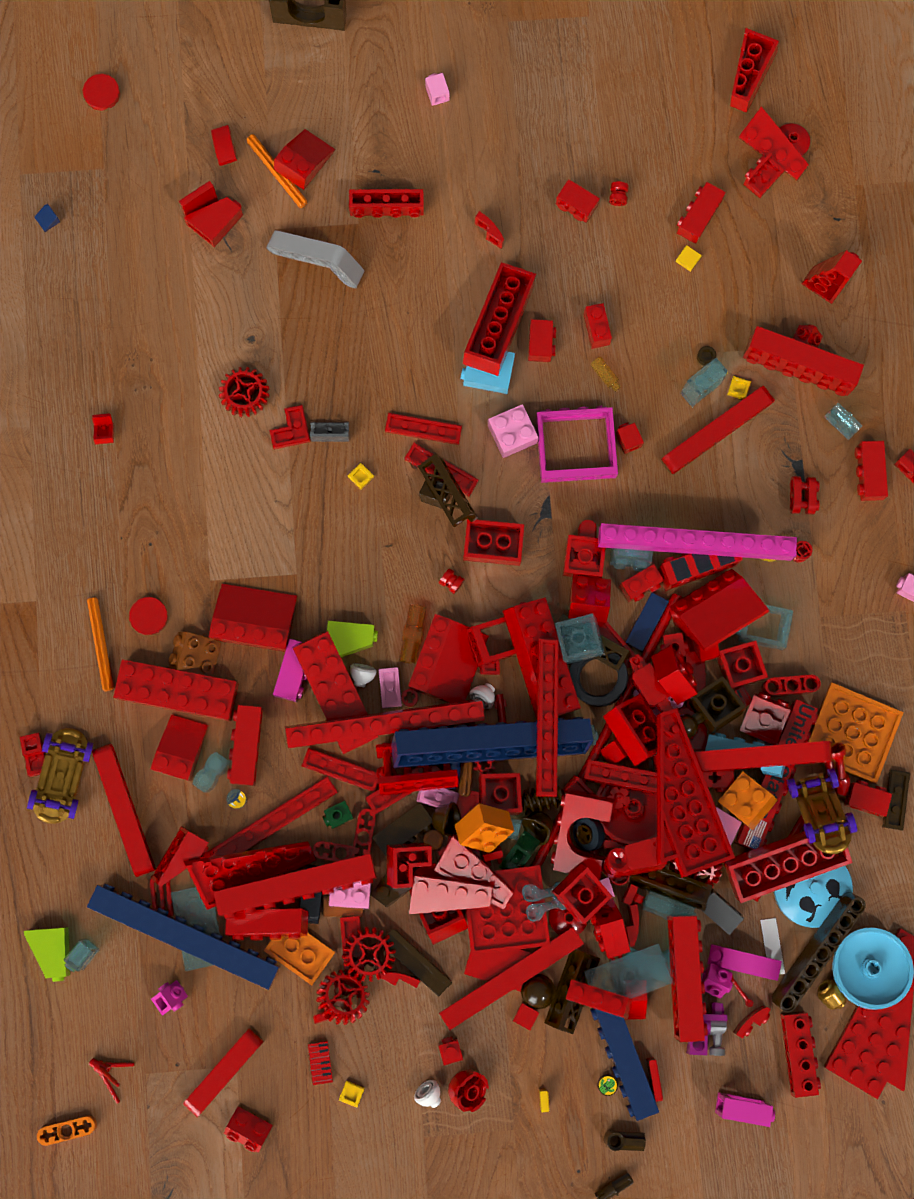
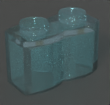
M217 752L213 753L207 759L205 767L195 775L193 785L204 793H209L216 786L218 777L228 770L230 761Z
M80 939L64 958L65 966L72 972L84 970L100 950L89 940Z

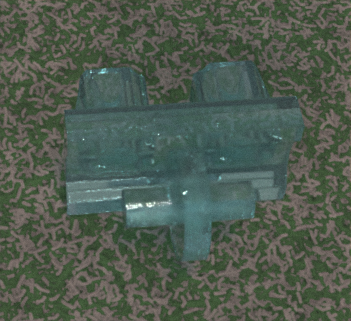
M839 403L824 416L848 440L862 427L852 416L853 414L844 409Z

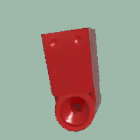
M657 837L626 845L625 847L612 849L602 864V870L607 877L614 879L662 870L667 865V862L658 865Z

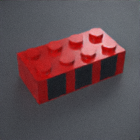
M682 553V556L676 559L672 556L663 560L664 562L661 563L658 571L664 579L662 582L665 591L736 567L743 558Z

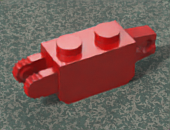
M639 654L629 659V664L633 671L631 682L637 692L641 693L650 709L657 707L660 713L674 709L669 701L671 696L658 682L655 668L652 667L651 663L647 664Z

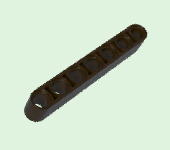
M846 892L842 895L773 992L772 1002L784 1012H791L796 1008L864 912L866 903L863 898L852 892Z

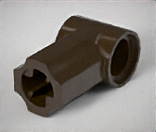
M609 1130L603 1138L605 1145L612 1151H644L646 1146L645 1133ZM617 1135L618 1143L613 1146L610 1145V1138Z

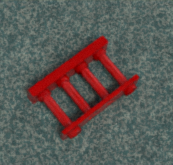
M392 743L376 745L377 759L383 758L384 777H378L380 795L459 787L457 769L451 770L450 764H442L443 771L431 772V765L423 766V773L412 774L411 767H403L404 775L392 776Z

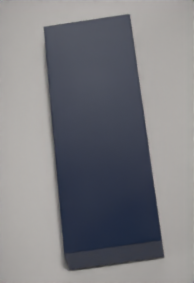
M651 593L625 643L642 652L669 601Z

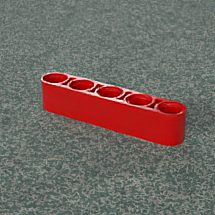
M249 1028L184 1101L183 1105L198 1118L264 1041Z

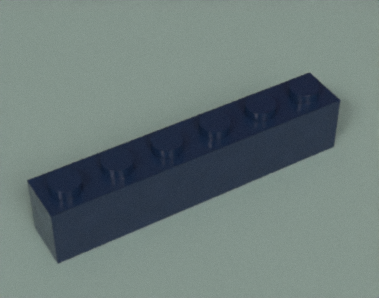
M594 1008L590 1009L594 1021L598 1020L600 1027L597 1028L601 1040L605 1039L607 1047L604 1049L608 1059L612 1058L615 1066H612L615 1078H620L622 1083L619 1086L623 1098L627 1097L629 1105H626L630 1117L634 1116L636 1121L659 1113L624 1018Z

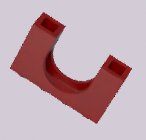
M568 790L566 795L562 796L561 806L564 808L563 814H559L557 825L560 826V832L556 833L554 840L557 849L556 852L552 853L551 863L554 864L553 870L571 873L581 864L588 867L596 878L600 880L605 856L583 852L576 848L570 838V827L574 821L581 818H592L610 822L615 799Z

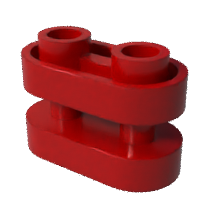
M800 476L791 477V514H799L801 508H805L806 514L813 515L819 510L817 492H819L820 483L816 480V477H807L805 482H802ZM802 490H805V501H802Z

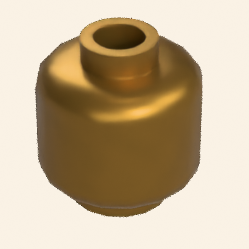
M825 980L819 985L818 998L828 1009H841L845 1006L847 998L841 993L835 980Z

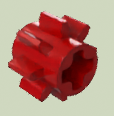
M487 761L489 768L486 767L484 770L481 769L479 762H473L477 764L473 771L479 770V776L485 772L490 774V769H496L492 766L494 761Z

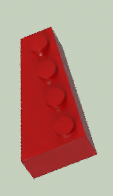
M745 28L731 96V107L746 113L748 112L777 54L778 40Z

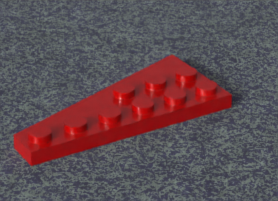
M307 841L184 861L208 910L216 906L214 896L216 891L285 875L316 861V858Z

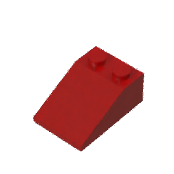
M304 129L287 143L275 157L273 170L305 190L335 152V149Z
M171 715L157 747L150 770L191 782L208 725Z
M181 826L151 879L157 885L163 886L187 869L184 861L197 860L203 857L208 850L207 845L209 842Z
M461 910L419 913L433 945L468 929Z

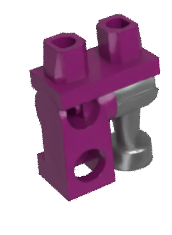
M711 1002V1013L703 1015L704 1023L707 1024L708 1035L713 1036V1046L709 1048V1055L725 1056V1048L721 1047L722 1035L727 1029V1015L724 1014L723 1003ZM708 1035L705 1036V1041L688 1042L686 1053L689 1055H708Z

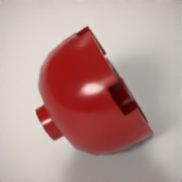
M470 1069L459 1071L449 1083V1098L461 1111L475 1112L486 1101L484 1096L486 1088L489 1089V1084L485 1076L479 1072Z

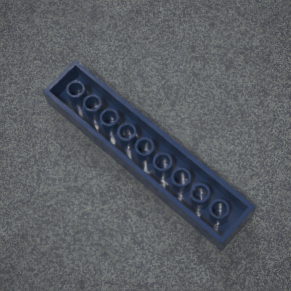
M575 717L572 720L558 718V756L586 754L594 741L590 718ZM537 720L529 723L517 721L515 724L499 722L495 725L481 723L471 727L459 725L456 728L440 726L437 729L422 727L413 731L400 729L394 733L391 744L393 766L398 768L536 758Z

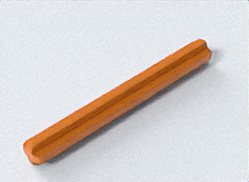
M254 134L248 136L246 139L247 143L299 208L308 204L307 200L297 187L273 170L274 159Z
M96 597L87 599L102 690L111 691L114 687L99 602Z

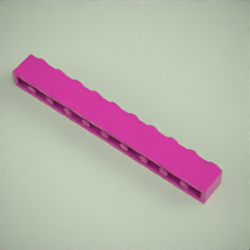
M603 523L599 527L598 547L787 561H791L796 557L797 537Z

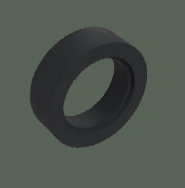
M602 647L592 648L593 653L596 655L604 653ZM584 652L580 653L572 662L569 671L577 697L584 703L595 707L608 706L618 701L625 693L628 685L626 665L623 663L619 672L617 671V683L609 693L601 696L591 695L583 689L580 682V674L583 667L595 658ZM616 653L608 654L609 661L617 665L620 656Z

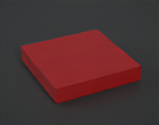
M208 181L179 200L184 216L217 202L218 198L213 184Z

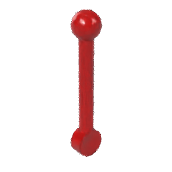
M732 974L731 982H733V985L745 1000V1005L752 1007L753 1001L748 999Z

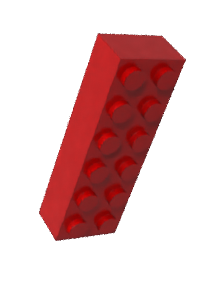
M503 262L500 263L464 351V365L499 376L534 288L535 273Z
M756 326L750 336L743 358L749 363L764 365L766 369L780 371L787 377H797L801 382L816 384L818 388L823 390L830 389L839 396H848L855 389L864 367L863 364L759 326Z
M546 597L503 610L536 719L539 638L559 640ZM560 641L558 716L581 709Z
M328 630L292 647L327 720L368 715ZM378 736L337 742L342 753L345 754L378 738Z
M122 659L113 698L231 722L239 683L237 681Z
M805 831L737 855L734 859L723 863L734 896L740 903H744L853 862L848 848L838 854L824 853L818 850L813 843L809 844Z
M695 915L667 916L674 1038L679 1042L705 1041L708 1029L707 1024L703 1020V1015H706V1004L702 1002V994H705L704 981H701V973L704 972V966L699 956V953L702 952V941L698 940V932H701L700 919L697 920Z

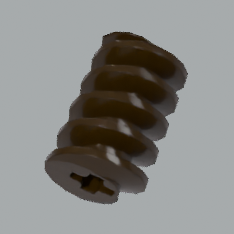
M558 784L557 797H538L534 788L531 789L530 795L527 790H524L521 798L525 815L528 814V809L535 813L536 807H538L540 812H543L544 805L548 810H550L551 804L557 809L558 803L562 799L561 789Z

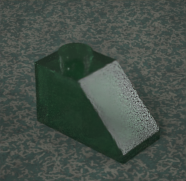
M524 830L499 865V868L505 870L523 867L536 850L540 841Z

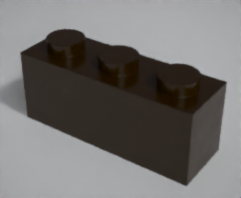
M419 803L372 838L387 857V845L411 844L417 840L415 836L422 831L425 834L433 828L431 825L433 821L423 805Z

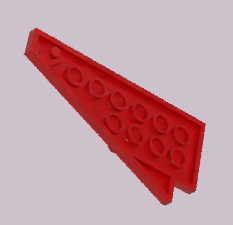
M675 708L657 715V862L659 865L675 859L681 878L734 859L735 856L678 709Z
M899 928L895 936L908 949L914 967V936ZM914 976L908 993L897 1004L878 1010L856 1006L824 1065V1068L877 1100L887 1082L903 1092L905 1090Z

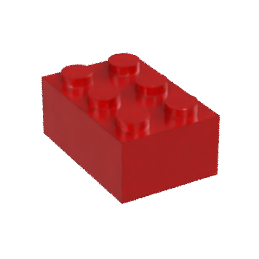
M467 519L463 561L520 566L524 524L485 520L471 522Z
M641 693L616 706L603 716L634 766L657 754V718Z

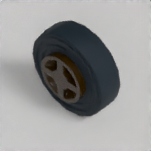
M581 818L575 822L573 836L580 849L590 852L599 849L603 845L605 832L599 820Z

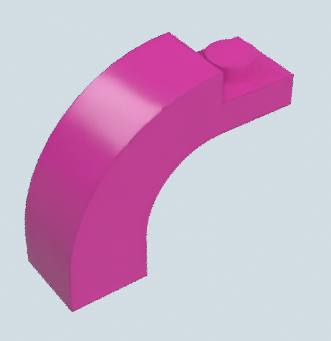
M711 944L707 964L713 963L721 968L778 981L782 961Z

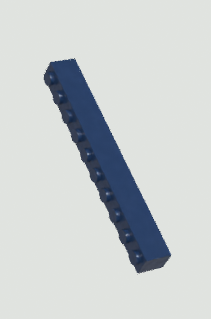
M104 883L103 885L96 886L87 908L269 990L280 968L277 965V960L268 956L266 959L259 957V952L250 948L246 951L240 948L241 944L230 940L228 943L222 940V935L212 932V934L204 932V927L197 924L191 926L186 923V919L176 915L173 918L168 915L169 911L160 907L157 910L150 907L151 903L142 899L138 902L132 899L133 895L124 891L120 894L114 891L115 887Z

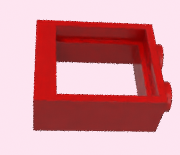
M505 617L475 625L466 630L478 667L516 655L515 649L489 656L481 633L483 629L506 623Z

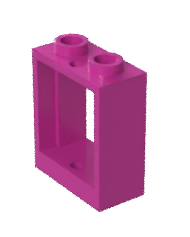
M718 1092L715 1113L721 1118L770 1127L771 1122H774L775 1110H773V1106L768 1102Z

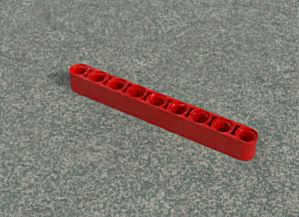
M831 741L694 752L702 772L833 761ZM654 755V765H655V772H656V773H657V755Z

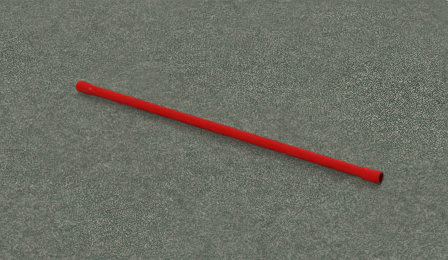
M675 593L669 599L665 611L641 655L647 664L672 618L669 606L683 599ZM633 672L628 680L625 693L616 702L614 708L630 699L635 689L631 682ZM605 723L578 775L584 783H586L584 778L588 760H598L601 754L600 750L604 748L612 733L607 723ZM563 806L553 822V831L549 841L545 845H541L531 866L540 865L542 867L554 844L556 833L560 832V826L557 823L559 814H563Z

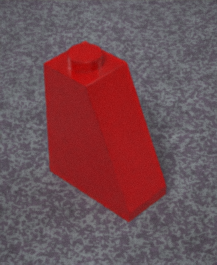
M226 197L186 215L184 220L189 228L215 248L243 216L242 206L235 199L232 201Z

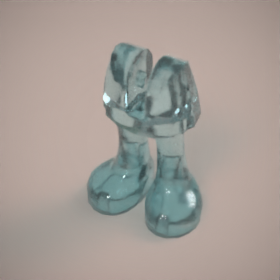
M556 882L553 887L548 889H539L533 884H527L523 887L522 895L528 902H535L552 896L554 899L544 903L529 905L526 909V914L530 921H539L545 912L551 909H566L551 892L561 882Z

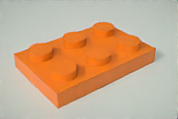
M310 933L307 936H301L297 940L288 939V936L282 937L281 940H271L264 950L311 986L336 953Z

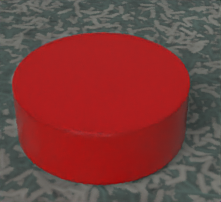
M323 1013L314 1015V1024L328 1021L330 1015L323 1016Z

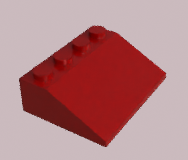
M730 569L669 606L674 624L705 651L769 612L768 607L746 580L733 569Z
M221 584L212 617L209 638L220 642L286 652L291 635L297 596Z
M435 614L408 688L447 703L465 701L478 668L466 631L470 627ZM482 633L486 645L489 636Z

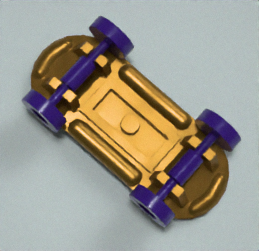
M64 728L54 734L47 732L42 752H46L37 788L36 790H31L27 809H34L36 816L48 824L61 823L67 818L74 819L79 802L75 797L85 761L89 762L94 744L91 742L87 743L85 736L76 729Z
M827 769L828 778H824L821 773L818 776L801 778L797 783H795L794 778L787 779L792 799L796 798L805 822L804 830L809 844L813 843L818 850L827 854H838L848 848L851 843L852 833L857 832V825L852 812L844 814L834 789L839 787L835 769Z

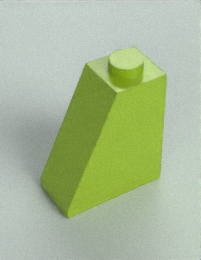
M328 621L327 630L340 657L373 647V642H377L378 630H375L374 625Z
M68 927L24 931V936L45 978H52V982L64 981V977L70 976Z

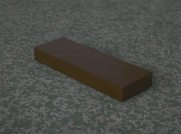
M889 770L887 792L891 793L892 797L887 816L883 817L882 828L900 831L904 829L910 780L909 772Z

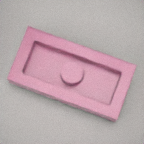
M398 667L379 669L382 708L401 707Z
M445 788L422 790L418 793L417 802L435 808L450 802L457 804L459 793Z

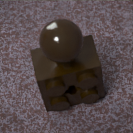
M722 676L690 698L688 704L695 714L692 716L682 714L680 717L688 738H692L697 733L698 725L701 723L705 725L712 735L742 715L746 706Z

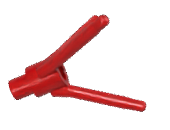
M92 1058L89 1065L102 1078L117 1104L120 1103L109 1080L116 1087H119L120 1084L109 1074L112 1067H133L134 1063L103 1062Z

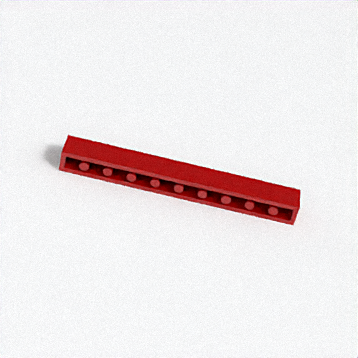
M475 699L285 726L287 747L295 748L393 734L400 729L413 731L422 727L435 728L484 721L485 718L482 700Z

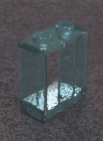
M715 358L687 380L680 394L694 407L721 385L728 374V370Z
M766 605L769 613L781 615L776 641L748 635V625L736 632L738 641L748 643L756 640L757 645L784 650L787 647L793 610Z

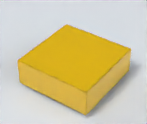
M686 246L675 262L691 272L702 255Z
M733 376L727 395L742 400L745 399L751 381Z
M360 463L348 475V478L362 490L374 478V475Z
M346 1080L339 1101L357 1108L365 1087Z
M539 1089L541 1112H549L548 1091L546 1089Z

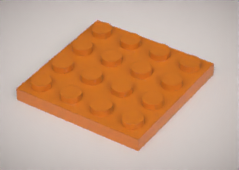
M831 682L808 742L831 741L832 744H844L846 748L844 756L845 772L877 784L904 712Z

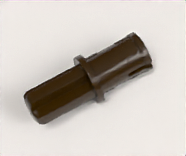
M626 1173L614 1182L610 1181L609 1185L594 1194L598 1199H610L615 1195L619 1196L618 1193L631 1186L634 1181L630 1174Z

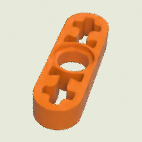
M86 1115L46 1125L38 1131L37 1140L41 1145L47 1146L87 1136L95 1131L97 1122L94 1117ZM85 1120H87V1123L92 1124L88 1129L89 1131L86 1128H81L78 1130L79 1134H77V1126L84 1124ZM63 1125L71 1126L72 1134L70 1136L62 1134L61 1129ZM55 1127H57V1135L51 1136L49 1141H47V1138L42 1137L45 1130H47V1133H52L56 1131Z

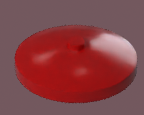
M601 784L596 795L602 797L610 796V791L615 786ZM627 789L631 802L629 806L623 805V808L620 810L613 809L610 822L599 820L603 825L606 836L616 843L625 846L657 837V794Z

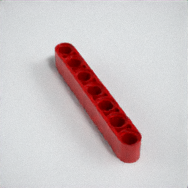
M764 385L674 448L661 460L672 475L762 412L775 399Z
M110 743L92 750L135 877L137 878L155 871V864L113 745Z

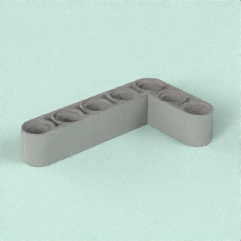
M275 230L266 247L271 253L330 268L345 285L352 288H357L364 274V269L346 249L339 245Z

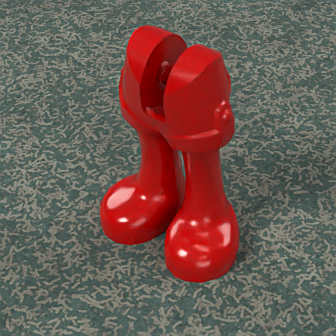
M831 742L833 761L825 762L826 775L824 778H828L827 769L834 768L839 782V787L834 788L836 794L848 796L850 793V778L845 773L844 766L846 748L842 743L832 744Z

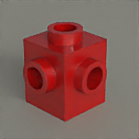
M799 325L793 339L818 348L823 335L814 325Z
M682 633L664 635L662 637L661 651L672 645L678 648L683 657H686V652H689L687 640H683Z

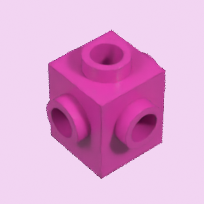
M711 963L703 972L701 981H704L705 991L721 999L725 993L730 992L733 986V982H731L733 973Z
M176 980L172 984L167 982L158 988L160 992L151 1000L163 1016L171 1009L175 1012L184 1005L182 1001L188 995Z

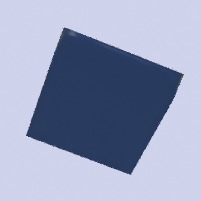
M48 203L34 217L44 232L60 223Z

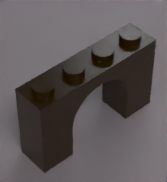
M269 0L273 23L345 31L347 17L346 0H325L324 5L317 7L302 5L295 0Z

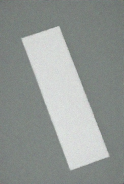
M776 918L760 920L766 957L782 961L779 974H785Z

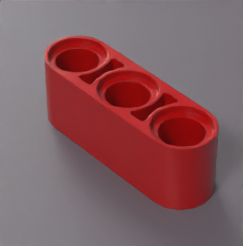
M816 675L774 677L763 682L761 690L771 697L810 694L820 688L821 682ZM807 679L814 683L813 689H809L806 686ZM788 681L794 683L795 689L793 691L787 688ZM769 682L776 686L775 692L769 691Z

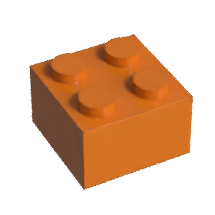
M743 771L718 800L723 807L751 830L755 829L778 801L770 792Z
M480 803L455 824L461 846L489 853L514 832L509 811Z

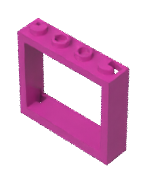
M597 406L596 409L579 407L577 410L561 408L559 411L546 409V411L537 412L536 426L541 483L617 477L618 468L612 408ZM605 418L609 467L546 471L543 422Z

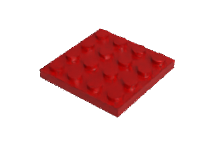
M540 865L493 871L514 892L504 910L491 903L490 907L466 909L471 955L550 946Z

